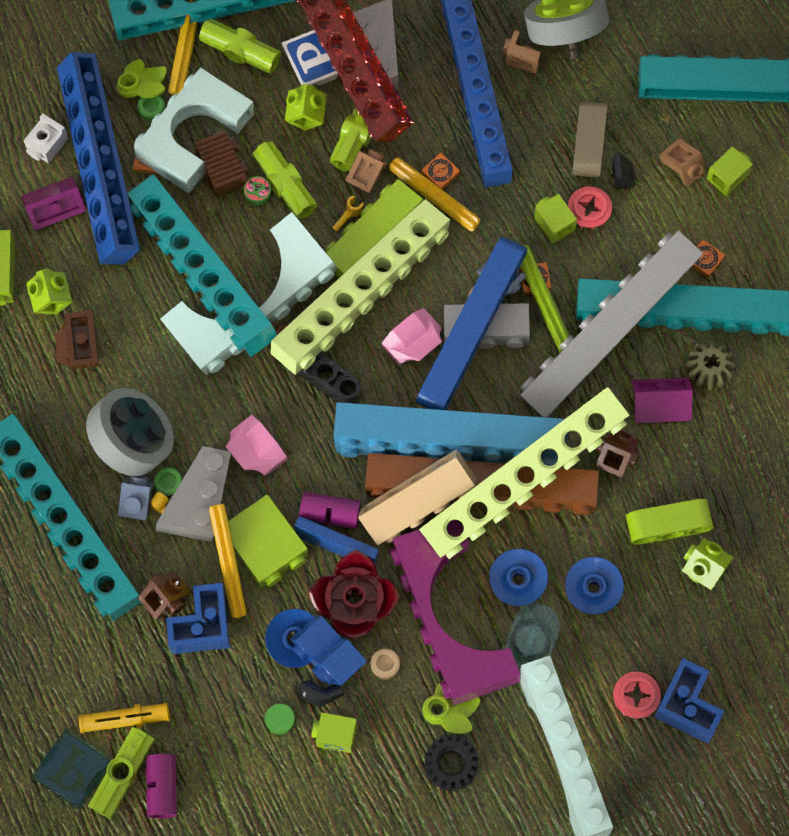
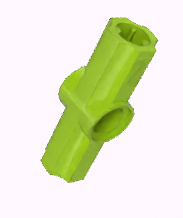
M211 18L206 20L201 27L199 40L223 51L224 55L231 61L238 64L246 62L269 74L277 68L281 58V51L258 41L246 29L236 28L234 30Z
M371 90L363 91L352 115L349 114L346 117L340 131V139L330 157V163L337 169L344 172L350 171L359 151L369 144L375 129L374 124L385 104V99L378 93Z
M272 141L259 145L252 153L253 158L267 176L273 192L278 198H283L297 219H304L311 215L317 208V203L303 185L302 178L292 163H287Z
M131 728L116 757L108 764L107 773L88 805L89 808L112 819L127 790L136 781L137 772L154 744L155 738L139 729ZM121 766L128 767L129 774L126 778L122 780L115 778L117 768Z

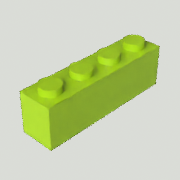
M399 179L393 185L388 184L381 191L380 198L374 204L370 203L364 208L361 213L362 217L356 223L351 222L344 229L343 236L337 242L333 241L325 249L324 252L338 269L334 272V275L340 278L423 202V199Z

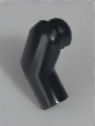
M306 680L299 686L302 699L316 706H324L344 696L341 687L336 684L323 689L314 685L312 681Z

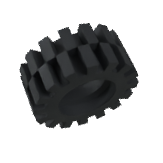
M455 734L449 737L443 735L441 739H435L433 744L427 749L425 755L426 775L428 779H431L432 784L441 787V790L446 791V789H449L451 792L459 788L462 790L466 788L467 784H471L477 774V751L474 750L473 744L471 742L468 743L464 737L459 738ZM447 752H455L463 760L462 769L455 774H448L440 767V759Z

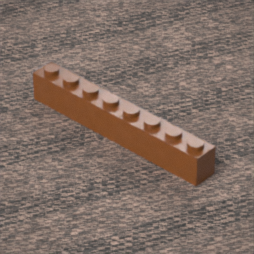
M368 453L365 481L366 494H370L372 498L376 499L435 463L440 458ZM466 461L476 476V483L473 488L504 466L505 463ZM523 467L517 472V477L520 482L527 484L533 481L534 472L528 467ZM560 468L554 472L557 477L544 488L539 484L531 490L533 496L520 506L517 502L512 504L518 510H531L532 507H538L551 513L560 512L561 509L572 510L574 514L587 515L590 512H595L599 471L570 468L566 470L565 468ZM499 485L494 489V496L499 501H506L510 498L511 491L506 485ZM456 497L451 501H457L459 500V497Z

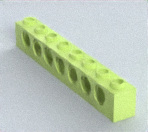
M426 199L421 202L271 341V354L295 375L302 368L304 370L308 369L315 361V356L322 350L324 352L327 351L341 332L346 333L351 329L355 319L360 314L366 315L371 310L374 301L381 296L383 298L391 291L393 283L398 279L403 280L417 261L422 262L426 259L431 251L430 249L436 243L440 245L446 240L449 235L450 219ZM416 233H421V234H423V235H425V236H424V237H418V236H416L415 234H416ZM401 250L406 252V254H398L396 251ZM378 268H385V269L388 270V271H387V272H380V271H378L377 269H378ZM364 285L367 286L369 289L362 290L359 289L358 286ZM346 303L350 307L343 308L340 307L338 304ZM327 321L330 325L323 326L319 322ZM308 339L311 343L303 344L299 340Z
M607 387L419 530L440 558L446 555L450 559L463 549L460 543L468 537L474 541L486 532V529L483 527L492 519L495 523H498L510 514L507 510L509 506L515 502L519 506L533 496L531 493L533 488L539 484L544 488L557 477L554 472L562 466L568 470L580 461L577 456L586 448L589 452H592L603 443L601 439L603 435L609 431L614 435L625 427L627 423L624 420L629 414ZM597 414L603 418L604 427L602 429L593 430L590 428L588 418L591 415ZM575 432L580 436L581 443L578 447L570 448L565 444L564 437L567 433ZM545 450H553L558 457L556 464L552 466L545 465L541 461V453ZM523 467L530 468L534 472L533 481L527 484L520 482L517 477L519 469ZM499 485H506L511 491V496L506 501H499L494 496V489ZM483 503L487 507V515L482 519L472 517L470 508L473 504ZM453 520L460 521L464 526L463 533L458 537H452L447 533V525Z

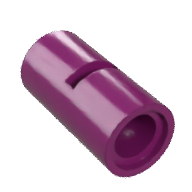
M304 491L299 517L306 518L315 523L357 529L361 501Z
M173 754L146 756L147 817L154 819L176 817V756Z

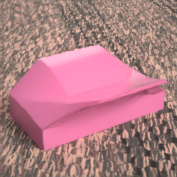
M422 308L413 312L396 326L384 339L382 347L399 366H402L407 360L420 361L442 343L440 337L442 327Z
M250 415L230 432V439L225 447L244 470H256L266 477L287 461V456L279 444L253 415Z

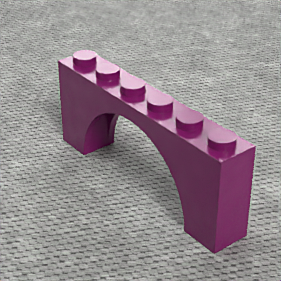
M453 520L447 525V533L452 537H458L464 531L461 522L458 520ZM416 530L393 538L394 549L390 550L394 565H400L404 575L399 577L404 591L411 592L414 601L409 602L414 618L420 617L423 628L419 629L424 644L431 645L434 654L429 655L434 671H440L444 681L440 682V686L445 699L451 698L453 706L519 683L520 672L510 647L503 650L483 651L464 646L452 639L441 628L434 616L431 607V593L439 573L452 559L469 551L468 539L460 543L463 549L453 557L448 559L445 555L440 558L421 531Z

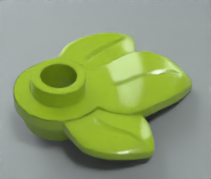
M137 59L128 64L124 69V74L118 79L117 91L122 97L126 98L135 96L142 98L156 97L165 91L162 83L165 80L167 69L165 66L145 68L143 61Z
M439 683L436 686L434 695L427 698L423 704V716L431 724H441L448 733L457 735L467 734L473 730L472 724L467 717H470L477 710L480 698L478 697L453 706L451 698L445 699ZM434 707H440L443 712L436 715L431 710Z

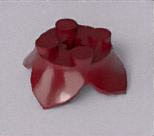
M358 550L342 557L337 563L334 573L317 579L309 590L310 599L315 609L332 622L333 628L337 633L350 639L368 634L379 620L387 617L393 611L399 599V593L394 583L379 577L372 560ZM352 593H358L359 598H363L357 604H351V601H347V598H352Z

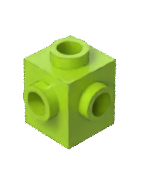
M303 84L298 88L288 91L285 121L304 131L322 125L326 111L327 94L317 90L315 86L310 84Z
M43 269L38 271L36 276L26 283L34 313L57 315L72 303L65 272Z
M704 538L698 546L691 545L683 558L687 563L682 571L692 581L712 590L734 557L723 551L717 543L709 542Z

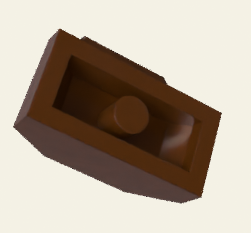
M93 310L65 313L64 324L55 334L57 363L68 365L70 369L99 366V348Z

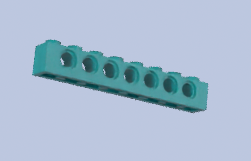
M187 0L108 1L118 41L182 27L185 23L186 15L189 14L190 23H200L209 20V18L218 19L297 0H197L192 3L187 2ZM165 4L170 5V7L166 9L160 8V6ZM138 10L144 11V13L139 15L134 14V12Z
M153 174L127 192L132 202L130 204L132 213L137 219L143 217L145 222L142 225L151 237L156 235L160 239L156 243L166 256L168 254L173 256L174 259L171 262L181 275L184 272L187 274L188 278L185 280L194 293L201 292L203 297L200 300L209 312L214 310L218 314L215 317L217 323L224 332L228 329L233 335L230 339L239 351L245 349L249 356L252 357L269 345L277 336L270 321Z
M11 414L0 422V458L4 464L0 466L9 480L12 478L16 479L20 486L15 489L24 502L31 501L35 507L31 512L40 525L46 523L51 531L47 533V536L55 548L60 545L66 552L62 558L71 571L77 568L82 576L78 581L88 594L92 591L98 600L94 604L101 615L104 617L108 614L112 621H115L141 603L138 599L139 594L15 415ZM14 446L21 447L18 454L14 456L7 455L10 448ZM27 469H36V473L31 478L23 477V473ZM41 492H52L49 499L45 501L38 500ZM60 513L67 514L64 522H53L56 515ZM74 536L83 537V541L78 546L69 545V541ZM95 558L99 560L98 565L94 569L85 568V563L89 559ZM107 581L115 583L113 590L110 592L100 591L103 583Z

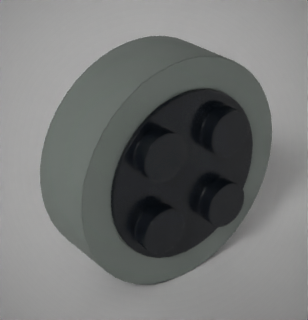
M130 388L112 390L88 414L86 429L93 449L108 466L120 473L130 476L145 475L167 458L173 448L174 436L168 417L154 400L140 391Z

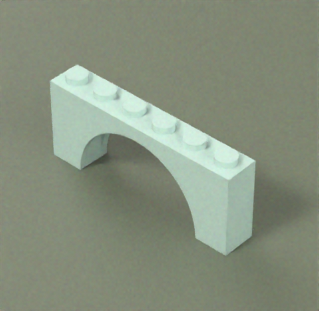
M292 212L270 229L281 253V272L278 283L271 296L259 307L270 323L276 319L284 318L294 304L309 298L315 287L320 283L325 284L330 281L334 276V272L338 270L333 261ZM183 301L160 318L206 375L210 372H217L224 366L226 359L231 355H238L244 350L239 351L230 339L233 334L229 329L224 332L215 319L206 318L195 313Z
M550 655L521 665L520 684L529 707H532L537 715L552 751L565 791L570 814L569 820L575 836H609L613 825Z

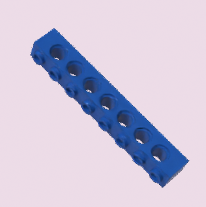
M440 0L484 188L511 183L512 166L472 0Z
M71 52L57 67L99 262L100 264L124 265L140 251L98 62L96 54Z

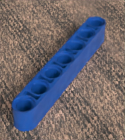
M503 236L500 237L418 394L416 404L427 409L446 410L526 256L527 247Z

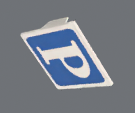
M331 23L282 42V46L301 85L317 84L320 86L335 80L338 74L353 69Z

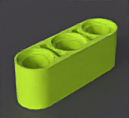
M695 499L640 509L625 515L631 543L634 545L701 534L714 528L707 499Z

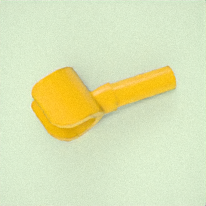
M356 196L348 198L346 211L332 227L335 232L351 217L361 215L363 202L359 207H352Z
M156 492L151 499V508L162 514L170 500L164 494Z

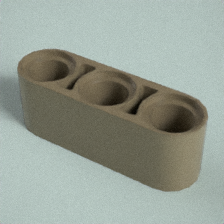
M580 101L572 175L600 178L607 103Z

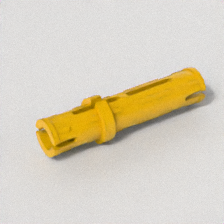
M167 702L148 706L135 704L134 708L84 715L79 714L81 733L134 725L137 728L144 727V724L170 721ZM152 713L151 715L128 718L129 716ZM120 717H121V719H118V720L97 722L98 720H106V719H113V718H120Z

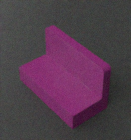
M73 177L21 196L34 231L86 212Z
M689 378L632 380V392L635 400L634 418L636 423L692 420L693 390Z

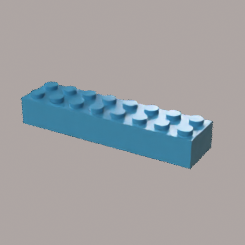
M337 402L334 443L336 453L349 458L357 457L358 454L368 455V453L441 459L457 449L466 461L506 464L565 419ZM567 433V434L565 435V437H564V441H565V444H566V445H567V435H568V433ZM545 450L541 453V461L545 465L552 466L556 464L558 457L553 450Z

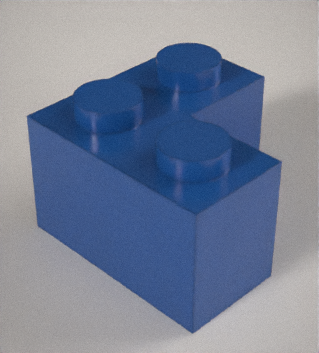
M223 583L193 586L196 615L166 618L168 646L171 653L181 654L230 648L226 593Z
M316 615L291 638V641L295 644L292 648L303 661L308 659L315 666L312 672L323 683L326 681L329 685L332 683L341 686L367 662L350 641L341 638L322 616Z
M682 658L654 718L708 744L721 720L724 710L697 698L710 671Z

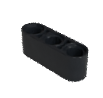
M321 352L315 356V361L308 369L304 370L302 368L297 373L298 376L338 403L358 404L361 399L359 380ZM323 371H329L333 374L329 379H321L318 376ZM345 387H352L356 390L352 395L341 393V390Z

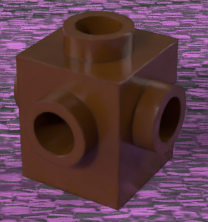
M620 430L614 435L610 432L607 438L602 436L603 443L596 450L597 453H600L596 467L622 478L628 466L634 467L640 452L635 450L639 440L633 438L630 433Z
M172 571L165 575L159 573L150 579L147 583L148 586L138 599L154 619L157 620L168 614L174 616L186 607L185 601L192 592L176 572Z

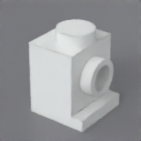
M42 113L39 117L40 121L24 139V143L27 148L26 152L32 158L38 161L42 159L50 163L66 143L68 136L65 127Z

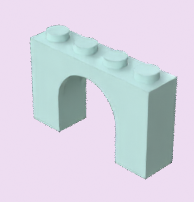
M202 68L195 75L191 74L186 79L184 88L179 94H174L170 98L167 108L162 114L158 113L154 117L151 127L145 134L141 133L134 143L136 159L188 194L205 175L204 161L176 143L173 138L176 127L189 117L202 115L217 120L238 134L254 115L252 100Z

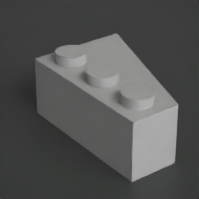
M384 0L342 16L343 34L369 90L378 93L380 96L399 90L392 0Z
M205 446L201 448L157 521L155 531L212 542L214 531L209 508L212 505L221 504L231 452Z

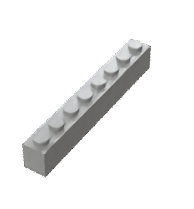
M679 230L674 235L667 233L657 244L661 249L654 256L648 253L638 264L641 268L634 277L629 273L618 285L621 290L617 295L613 297L609 294L599 305L602 310L595 317L590 314L579 325L582 331L575 338L570 335L559 346L563 351L556 358L551 355L539 367L543 372L536 379L530 376L520 387L523 391L520 398L540 417L547 418L701 258L703 253Z

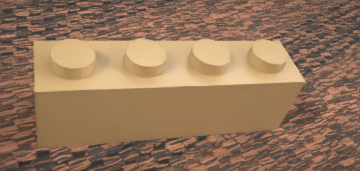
M456 449L361 507L358 518L377 545L384 541L390 543L393 541V538L400 536V531L409 526L410 528L417 527L425 520V516L433 511L435 514L443 511L449 506L451 500L456 497L460 499L471 491L475 486L476 476Z

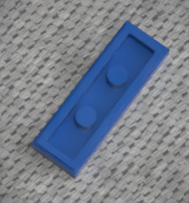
M298 517L295 523V532L300 539L343 557L350 552L358 550L369 557L376 565L379 552L377 548L306 518Z

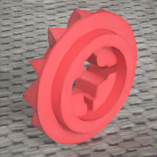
M590 186L580 188L571 195L568 201V207L577 218V224L581 228L589 227L593 230L597 226H603L611 216V200L599 188ZM594 200V210L596 212L591 211L588 216H585V208L582 206H588Z
M630 672L623 675L617 681L613 697L615 706L622 714L636 720L650 716L657 709L661 699V692L657 682L650 675L643 672ZM636 684H638L640 694L649 696L640 699L637 707H635L634 699L626 696L628 693H633Z

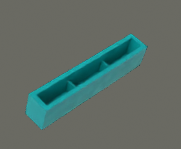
M657 54L641 56L638 68V98L789 102V58L770 60L765 57L756 59H742L741 57L720 59L713 56H703L701 58H688L685 55L661 57Z

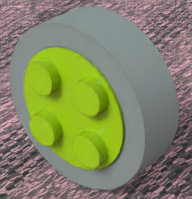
M535 0L524 11L529 39L536 44L547 46L567 44L570 59L580 57L577 42L595 36L603 31L609 23L605 0Z

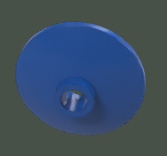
M512 549L499 555L493 562L489 580L494 594L501 601L512 606H526L542 596L547 586L548 573L545 564L535 553L525 549ZM521 576L524 582L519 585L515 584L513 578Z
M588 557L575 563L569 570L565 580V591L571 604L578 610L593 615L603 614L613 609L620 601L624 589L623 578L618 568L610 561L599 557ZM596 584L599 587V591L592 593L589 591L588 586Z
M288 609L278 613L270 621L265 633V644L268 653L277 663L290 668H299L311 663L308 659L303 661L292 648L295 644L289 643L287 637L291 632L296 634L314 618L312 614L301 609Z

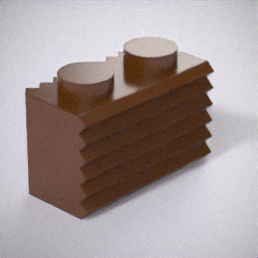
M225 130L194 142L196 155L204 161L205 174L216 197L244 187L249 171L243 159L239 161L236 156L238 147L233 137L228 138Z

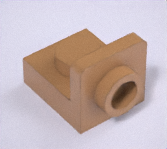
M514 30L512 38H507L503 47V53L506 54V65L537 74L541 52L536 51L531 46H519L520 31Z
M680 138L659 155L662 163L680 174L681 180L686 186L691 185L706 172L701 152Z
M369 149L368 152L359 151L345 181L368 193H372L383 168H387L389 163L383 160V154L375 150Z

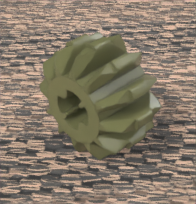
M712 341L708 343L707 348L700 343L697 345V351H690L688 356L690 361H687L686 369L691 370L688 375L689 379L698 378L697 388L706 383L707 389L710 391L713 388V384L722 388L724 380H731L732 374L730 371L734 370L735 364L730 361L733 356L731 352L723 353L725 347L723 344L716 349ZM710 363H712V364L715 365V366H712L711 369H709V368L706 367V366H708Z

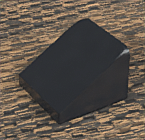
M615 153L612 161L614 188H634L636 184L633 163L621 153Z

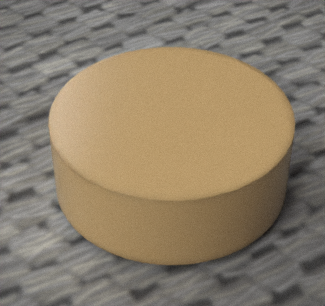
M380 649L371 658V670L380 679H391L396 676L400 669L399 657L391 649Z

